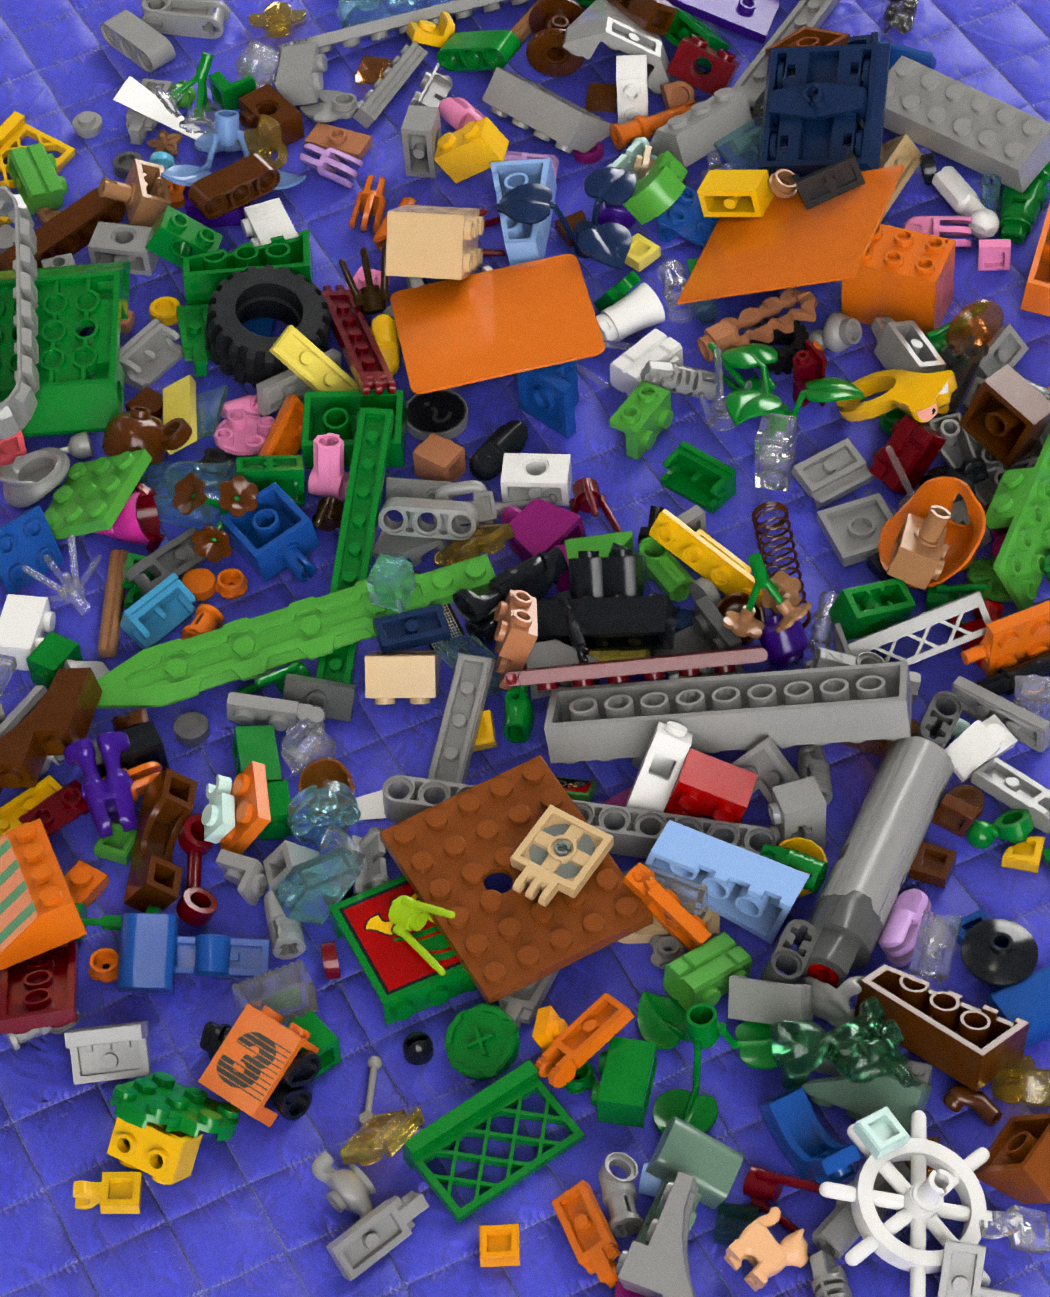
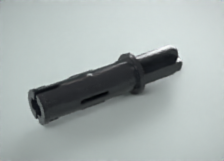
M1050 651L1011 668H999L997 674L980 680L975 684L999 696L1004 693L1011 695L1018 687L1050 674Z

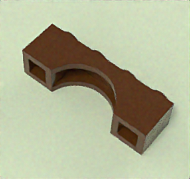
M169 768L160 773L144 789L124 904L143 913H146L149 905L161 906L162 911H164L178 898L183 868L172 863V855L179 831L193 811L198 782Z

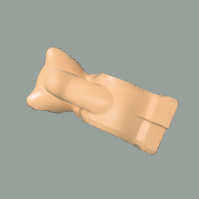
M778 1207L770 1208L768 1214L762 1215L751 1222L741 1232L739 1238L735 1239L725 1250L724 1259L735 1271L741 1267L742 1260H747L751 1263L753 1269L745 1276L744 1281L755 1292L762 1289L770 1277L781 1272L786 1266L801 1268L809 1261L808 1243L803 1237L804 1228L787 1235L780 1244L767 1229L779 1222L781 1210Z

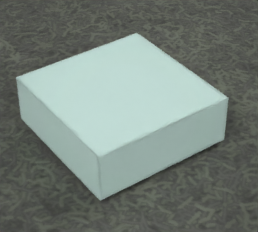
M887 1106L856 1121L853 1127L854 1132L876 1160L906 1145L910 1139V1135Z

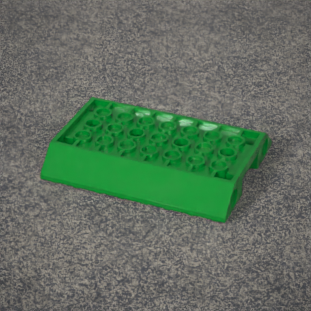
M129 261L37 268V280L34 283L38 290V307L35 309L38 316V335L35 339L39 345V363L36 364L39 372L40 390L35 394L38 404L34 414L25 428L22 429L23 437L77 434L84 431L88 433L105 432L111 418L123 412L125 373L119 361L121 319H128ZM13 270L0 271V403L8 398L16 385L14 372L17 371V354L14 353V343L17 342V326L13 324V316L17 314L16 299L13 298V288L16 287V272ZM86 327L95 328L94 332L89 336L83 337L79 335Z

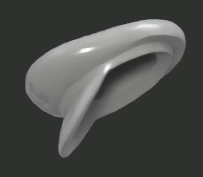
M46 447L25 454L12 464L0 466V482L3 483L2 493L6 502L13 507L24 508L41 500L59 485L67 475L70 468V459L67 454L59 448Z

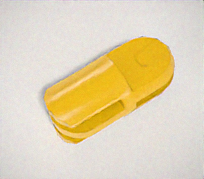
M381 314L372 320L370 330L392 376H394L398 371L400 363L399 336L395 320L387 314Z

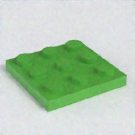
M147 450L126 451L119 455L104 456L97 460L84 463L78 462L71 466L67 473V478L62 486L56 490L53 495V501L44 512L55 540L111 529L153 459Z

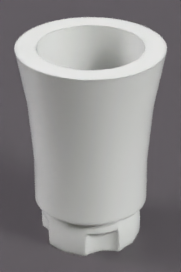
M643 282L628 295L602 310L596 318L605 346H608L645 328L663 323L665 321V312L656 293L648 284Z

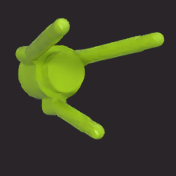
M407 895L399 896L392 903L388 914L390 922L395 924L392 932L402 937L440 976H444L446 974L445 969L409 931H420L425 926L427 920L434 923L429 913L454 918L455 912L417 901Z

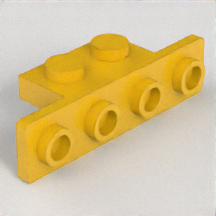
M666 509L659 513L649 531V535L702 577L709 579L725 595L731 593L751 594L755 579L751 575L752 570L750 566L702 529H698L695 532ZM760 589V592H759L758 597H757V599L760 601V603H761V597H762V595L764 594V593L762 592V589Z

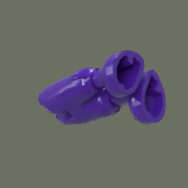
M107 732L96 737L106 769L105 780L102 779L98 771L92 739H80L68 745L63 751L65 762L72 766H79L82 771L84 780L81 783L80 795L87 802L92 820L101 839L113 836L112 819L109 816L113 812L118 811L117 817L122 824L124 832L136 829L135 809L131 792L133 780L127 771L121 768V754L125 753L131 744L128 735L123 732Z

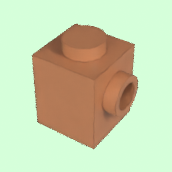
M433 432L423 442L419 443L413 451L415 476L423 480L455 483L467 471L464 447Z

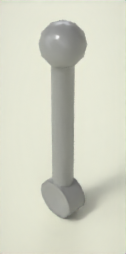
M376 1055L371 1056L367 1061L370 1073L365 1109L359 1115L360 1125L364 1128H370L375 1123L372 1107L377 1070L382 1066L381 1058Z

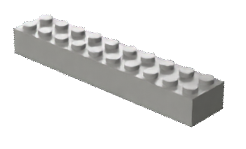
M908 661L551 689L544 724L550 762L574 764L579 761L599 760L606 762L619 758L644 759L659 721L665 724L668 721H673L685 726L688 729L687 732L693 734L690 748L708 754L729 750L749 751L769 736L776 746L782 749L797 745L813 744L823 746L838 742L861 743L865 740L879 739L894 741L900 738L911 737L912 691Z

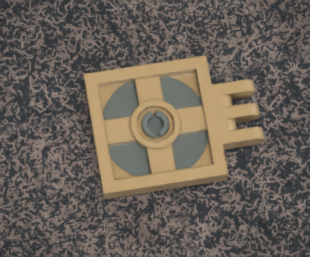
M550 804L510 857L511 866L522 871L515 880L512 890L520 894L529 883L530 885L526 890L525 897L534 900L542 890L543 892L538 899V904L544 907L550 903L558 891L575 899L613 847L614 837Z

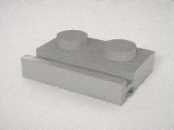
M849 438L794 465L791 471L809 498L814 499L818 510L872 482L875 477L869 472L866 466L867 462Z

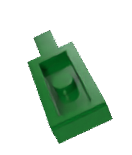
M208 304L176 306L182 355L185 358V362L193 361L195 377L208 376L207 360H212L205 343Z

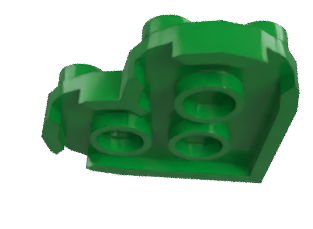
M159 1071L124 1084L116 1085L109 1101V1105L116 1106L114 1114L117 1117L137 1127L146 1129L147 1122L165 1125V1132L180 1131L196 1138L199 1131L217 1134L216 1141L230 1140L235 1135L241 1111L233 1104L226 1102L218 1103L208 1098V1093L202 1089L185 1087L175 1082L176 1078L174 1076Z

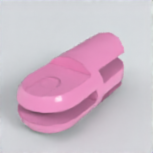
M448 97L442 99L438 106L440 116L456 131L471 121L476 122L485 118L478 109L474 108L464 98Z

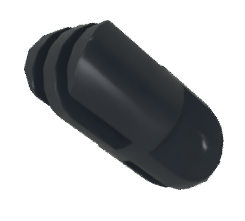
M511 420L505 425L500 426L472 455L469 467L473 476L481 481H489L495 478L502 471L504 453H520L525 447V442L528 439V428L519 420Z

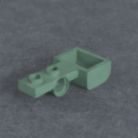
M674 1116L668 1121L646 1168V1172L663 1181L635 1241L649 1245V1242L646 1241L649 1226L654 1218L659 1220L665 1206L662 1205L664 1190L670 1181L674 1183L678 1172L694 1177L699 1188L690 1217V1232L697 1216L695 1210L699 1202L714 1210L727 1198L742 1165L744 1155Z

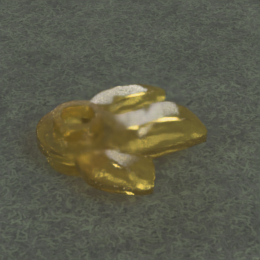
M273 2L265 7V12L249 15L248 20L254 27H263L267 31L268 36L282 37L290 33L292 24L303 21L307 15L305 10H291V6L286 2Z
M262 114L258 122V129L240 130L244 131V139L250 155L255 153L261 154L276 170L281 169L287 163L288 149L281 142L282 129L274 118ZM273 150H277L278 158L273 161L271 153Z
M1023 1056L1021 1060L1010 1068L1003 1069L996 1074L992 1082V1093L997 1099L1010 1104L1021 1101L1035 1107L1050 1106V1070L1035 1069V1063L1031 1056Z

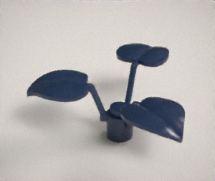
M606 167L591 172L585 179L584 190L589 197L596 198L592 221H580L574 229H571L555 202H550L552 190L537 183L522 184L511 189L501 198L496 210L516 222L536 224L545 220L550 215V209H552L566 230L567 238L573 239L574 252L578 257L591 258L606 266L622 270L631 247L632 238L630 231L623 225L612 222L604 223L598 227L597 221L602 202L614 207L624 204L632 197L636 188V176L631 170L617 167Z

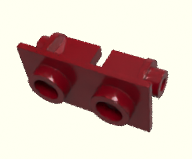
M808 339L805 340V351H798L792 359L793 379L795 380L793 382L792 398L795 403L800 392L806 390V383L808 381L825 377L827 359L822 350L816 349ZM805 398L801 407L807 406L812 401ZM818 402L822 407L825 406V402Z
M76 779L19 817L18 820L23 824L41 818L47 835L50 837L80 815L89 813L87 802L80 795L81 784Z

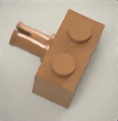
M135 159L124 183L103 177L99 185V197L124 202L129 225L152 227L168 205L171 206L167 179L161 177V172L165 171L163 165Z
M932 505L926 519L911 513L908 514L895 540L887 571L888 575L923 590H926L931 579L938 580L945 564L943 559L949 547V544L944 542L947 532L945 526L951 518L949 510L940 505Z

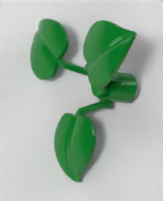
M752 343L727 349L722 353V360L730 367L748 369L758 366L761 370L764 393L753 389L733 391L726 397V408L736 426L750 418L765 415L764 437L771 442H785L791 438V422L798 421V412L805 398L812 402H834L850 399L865 400L864 393L849 381L837 377H822L806 383V390L800 392L793 410L790 411L787 404L782 403L778 396L770 392L765 364L778 361V353L774 348L765 344Z
M643 991L637 1012L638 1028L644 1041L657 1042V1049L670 1050L676 1047L681 1040L684 1042L690 1040L694 1046L692 1091L690 1093L684 1089H672L661 1094L653 1107V1119L656 1127L663 1134L668 1121L674 1116L704 1133H707L714 1126L718 1117L717 1101L711 1096L698 1094L700 1091L701 1049L712 1047L720 1035L724 1037L731 1048L740 1049V1059L745 1065L754 1069L770 1070L781 1066L791 1057L804 1037V1028L745 1021L736 1027L735 1040L727 1031L726 1023H718L717 1011L712 1005L698 1003L686 1011L679 1005L677 999L674 1000L672 997L658 996Z

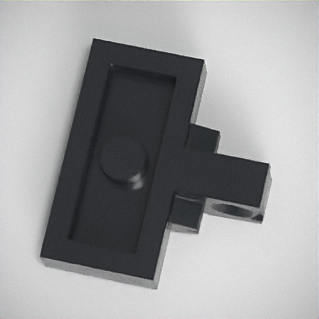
M980 457L964 460L961 467L955 470L946 466L935 467L927 472L928 475L919 478L918 481L921 486L925 481L942 476L955 477L966 482L975 495L974 484L989 479L985 461ZM961 494L957 495L954 503L963 500Z

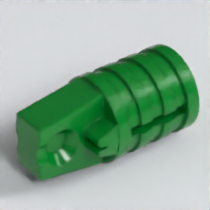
M771 844L763 845L760 852L761 856L807 874L810 873L803 889H807L814 894L819 891L827 874V862L810 857L808 854L800 853L795 849Z

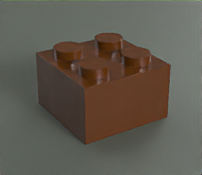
M1006 364L983 381L958 425L1009 468L1030 453L1050 421V401L1012 367Z

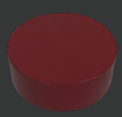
M335 941L322 943L320 947L326 979L341 978Z

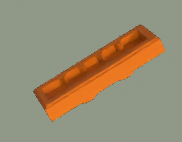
M295 394L285 398L258 456L297 455L302 442L304 403Z

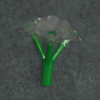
M202 52L195 76L180 88L175 87L170 92H166L158 85L154 87L157 98L164 104L168 112L179 118L181 114L176 102L184 96L183 93L198 82L196 107L190 109L187 112L188 117L179 122V127L186 129L188 133H212V130H215V112L222 110L219 104H211V100L207 97L206 79L214 55L207 52Z

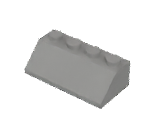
M498 67L482 98V101L492 106L490 109L492 113L503 118H507L508 115L513 117L511 123L525 130H528L529 127L535 129L533 132L534 136L550 142V139L557 141L555 147L569 154L573 150L586 153L596 146V143L610 136L609 128L612 123L530 79Z

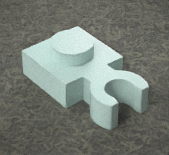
M219 774L216 776V785L209 783L206 786V797L209 799V804L205 806L201 817V822L204 825V840L215 844L219 843L235 827V796L230 795L232 780Z

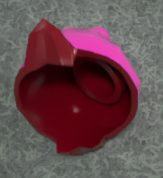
M138 483L135 487L136 491L129 497L112 528L95 533L122 542L147 545L146 549L149 553H152L158 549L165 538V535L160 534L159 515L153 496L157 493L145 484Z

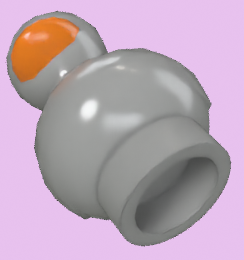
M841 312L832 313L827 318L823 330L817 329L810 333L809 341L816 349H820L822 352L828 348L832 352L841 353L860 341L862 328L857 319L850 318L847 314Z

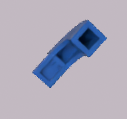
M803 1088L789 1089L757 1105L782 1154L802 1179L817 1183H838L855 1174L851 1163L861 1159L856 1145L839 1144L828 1135L816 1117Z

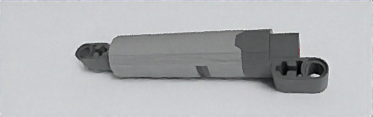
M948 691L936 693L922 714L913 736L900 738L890 743L844 842L840 856L832 868L809 920L795 919L787 924L763 969L761 980L795 985L799 977L810 976L823 983H828L837 989L845 980L850 969L863 968L869 963L898 898L901 885L907 878L953 774L954 765L944 747L951 738L963 709L961 700L954 693ZM793 943L797 945L796 951L790 949ZM779 970H782V971L785 972L787 975L782 974L781 972H779Z

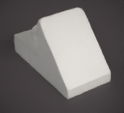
M993 714L983 722L976 720L945 751L952 759L951 761L954 765L953 772L964 782L972 776V772L994 757L999 758L1013 748L1018 740L1000 719Z

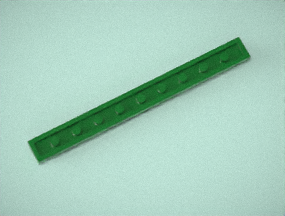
M360 408L330 593L355 586L356 582L369 579L394 423L393 409ZM359 642L334 649L333 653L319 657L316 678L352 684Z

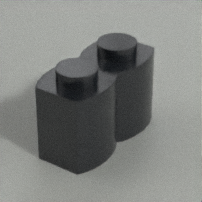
M632 549L611 550L612 557H599V550L578 551L579 558L569 559L570 594L572 599H579L583 596L605 598L614 597L619 594L644 596L642 556H633Z

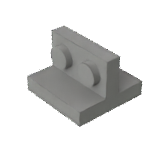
M148 1020L79 1028L64 1033L66 1049L70 1048L74 1085L150 1075L151 1067L147 1036L150 1035Z

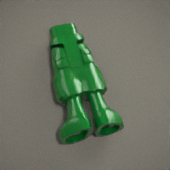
M1050 161L1023 193L1006 185L1003 186L1000 196L1002 205L999 230L1001 231L1000 239H1011V243H1023L1025 236L1031 233L1033 225L1037 222L1039 212L1045 207L1050 190L1047 184L1050 183Z

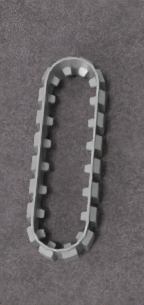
M0 185V216L9 217L10 221L15 223L12 243L16 247V260L12 262L13 271L16 272V287L13 288V298L16 299L17 314L13 316V324L17 326V342L14 343V353L17 354V371L14 372L16 385L8 398L0 403V440L13 437L24 429L29 420H31L38 404L35 394L40 390L39 372L36 364L39 363V345L35 339L38 335V316L35 312V309L38 307V290L34 283L37 280V262L34 257L37 253V236L33 229L35 224L21 195L12 194L10 187Z

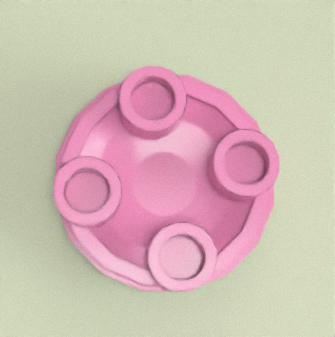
M240 409L231 410L226 414V419L220 422L214 429L213 439L215 445L222 451L232 455H257L275 419L271 416L249 415Z

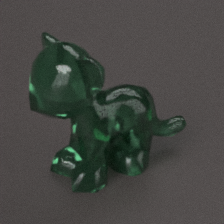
M870 996L860 1004L859 1016L827 1033L818 1024L807 1019L797 1021L782 1020L773 1023L769 1029L773 1040L772 1056L776 1065L782 1071L783 1087L787 1090L801 1088L802 1084L808 1081L811 1072L824 1061L833 1063L844 1079L856 1084L868 1083L883 1076H891L896 1078L904 1088H910L913 1085L914 1077L905 1066L909 1063L908 1058L902 1055L898 1047L899 1042L904 1040L903 1035L893 1019L887 1020L883 1024L886 1015L876 996Z

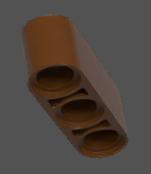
M255 153L193 183L188 191V199L207 219H216L270 193L278 186L281 176L261 154Z

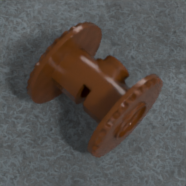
M542 0L532 8L529 15V27L534 35L527 44L526 55L530 65L539 73L550 75L551 77L570 75L576 72L583 64L584 57L575 56L563 48L564 34L567 27L584 12V9L576 1Z

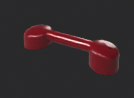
M202 814L189 816L178 834L179 845L187 854L186 890L176 905V912L180 919L192 926L206 925L218 907V902L214 895L201 888L202 856L206 855L214 844L204 840V825L201 822Z

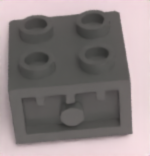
M704 596L695 600V616L692 618L693 625L675 633L673 649L650 650V655L660 656L741 648L742 640L731 629L722 625L724 617L708 596ZM678 670L664 672L667 677L679 674Z

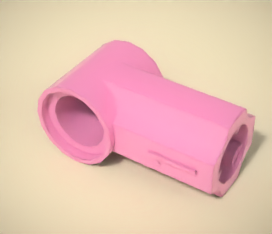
M334 433L317 435L313 440L314 467L308 480L309 494L322 497H335L343 501L346 496L349 472L344 471V441L340 438V435Z

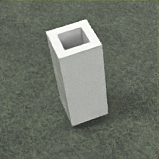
M668 721L667 724L658 722L628 795L626 807L664 812L692 742L693 734L687 732L688 729L685 726L673 721Z

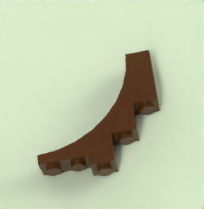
M91 667L58 669L49 689L35 708L15 728L0 738V795L3 788L36 787L47 755H64L63 751L68 745L86 738L103 692Z

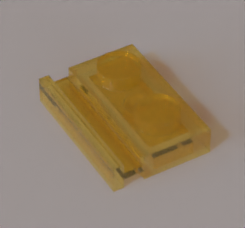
M420 1107L414 1108L408 1115L405 1110L372 1115L339 1150L344 1165L360 1163L362 1166L371 1165L381 1160L383 1153L386 1154L387 1158L393 1157L425 1121Z

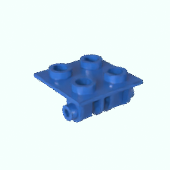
M686 186L674 204L659 215L656 222L660 224L658 229L659 238L663 242H670L678 234L704 249L719 217H704L697 191Z
M39 504L0 527V583H3L7 594L15 593L65 562Z

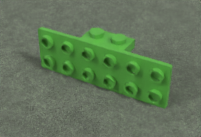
M1050 431L1035 467L1004 470L985 515L986 525L989 529L1009 527L993 569L1019 612L1032 606L1045 574L1042 569V563L1050 553Z

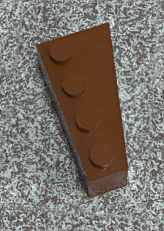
M885 964L860 980L862 991L857 997L854 1016L859 1019L867 1018L879 1022L888 1030L892 1040L975 1092L1023 1057L1030 1022L1020 1018H1016L1014 1022L999 1017V1010L984 1004L981 1010L962 1002L963 996L950 990L948 992L934 991L929 989L930 982Z

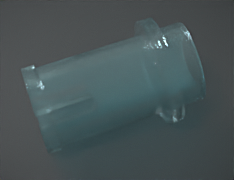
M986 174L981 179L982 187L979 199L985 208L997 213L1002 206L1000 199L1002 180L1000 176L993 174V184H990V174Z
M713 299L695 302L694 315L699 321L711 323L716 319L719 314V307Z

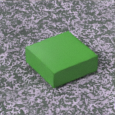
M112 822L113 836L99 838L93 848L94 854L97 857L127 866L132 859L137 830L124 832L122 825Z

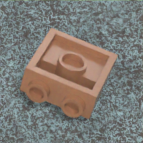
M511 589L505 602L500 601L494 614V621L498 622L494 635V640H496L494 652L498 653L495 672L499 673V688L505 690L514 688V686L506 685L503 678L504 674L507 671L523 669L538 637L537 598L532 597L525 591H514Z

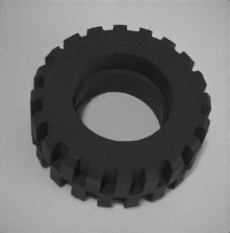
M264 265V268L259 269L256 266L247 267L245 272L237 271L229 275V280H222L216 286V291L211 294L207 307L206 348L210 352V358L214 364L220 365V370L228 377L233 375L236 382L243 385L247 382L252 384L253 388H256V384L289 368L269 351L279 336H260L250 332L242 324L248 320L262 317L280 320L287 325H293L324 353L327 350L330 327L329 305L326 298L321 295V290L314 283L309 284L308 278L300 273L298 275L292 274V270L282 267V270L274 269L273 265Z

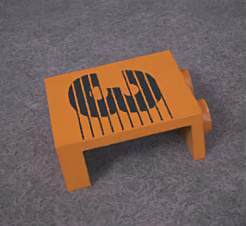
M247 1003L198 1082L270 1128L278 1114L267 1108L265 1104L284 1076L285 1071L301 1047L315 1054L320 1049L307 1041L311 1033L292 1022L287 1028L280 1024L284 1017L266 1005L260 1011Z

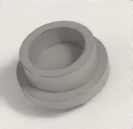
M84 111L73 119L72 125L74 131L80 137L89 139L96 137L101 132L103 121L98 113Z

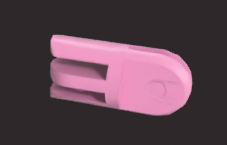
M914 216L905 222L903 229L940 237H969L972 235L971 227L941 226V224H971L972 216ZM952 239L956 240L955 247H971V240Z

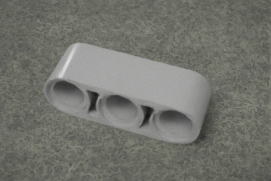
M123 10L100 25L101 34L106 42L148 73L154 72L176 57L173 45L165 36L128 10Z
M392 497L388 499L378 516V524L381 530L389 535L466 540L474 534L479 521V511L472 503L411 497ZM390 510L399 511L403 516V520L400 522L392 521L387 516V512ZM426 512L432 513L437 518V522L427 524L421 519V514ZM465 515L470 519L471 525L460 526L455 522L454 517Z

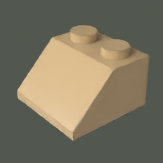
M441 650L396 651L383 655L381 651L370 652L365 656V698H374V704L376 705L395 704V698H409V704H430V698H436L439 695Z

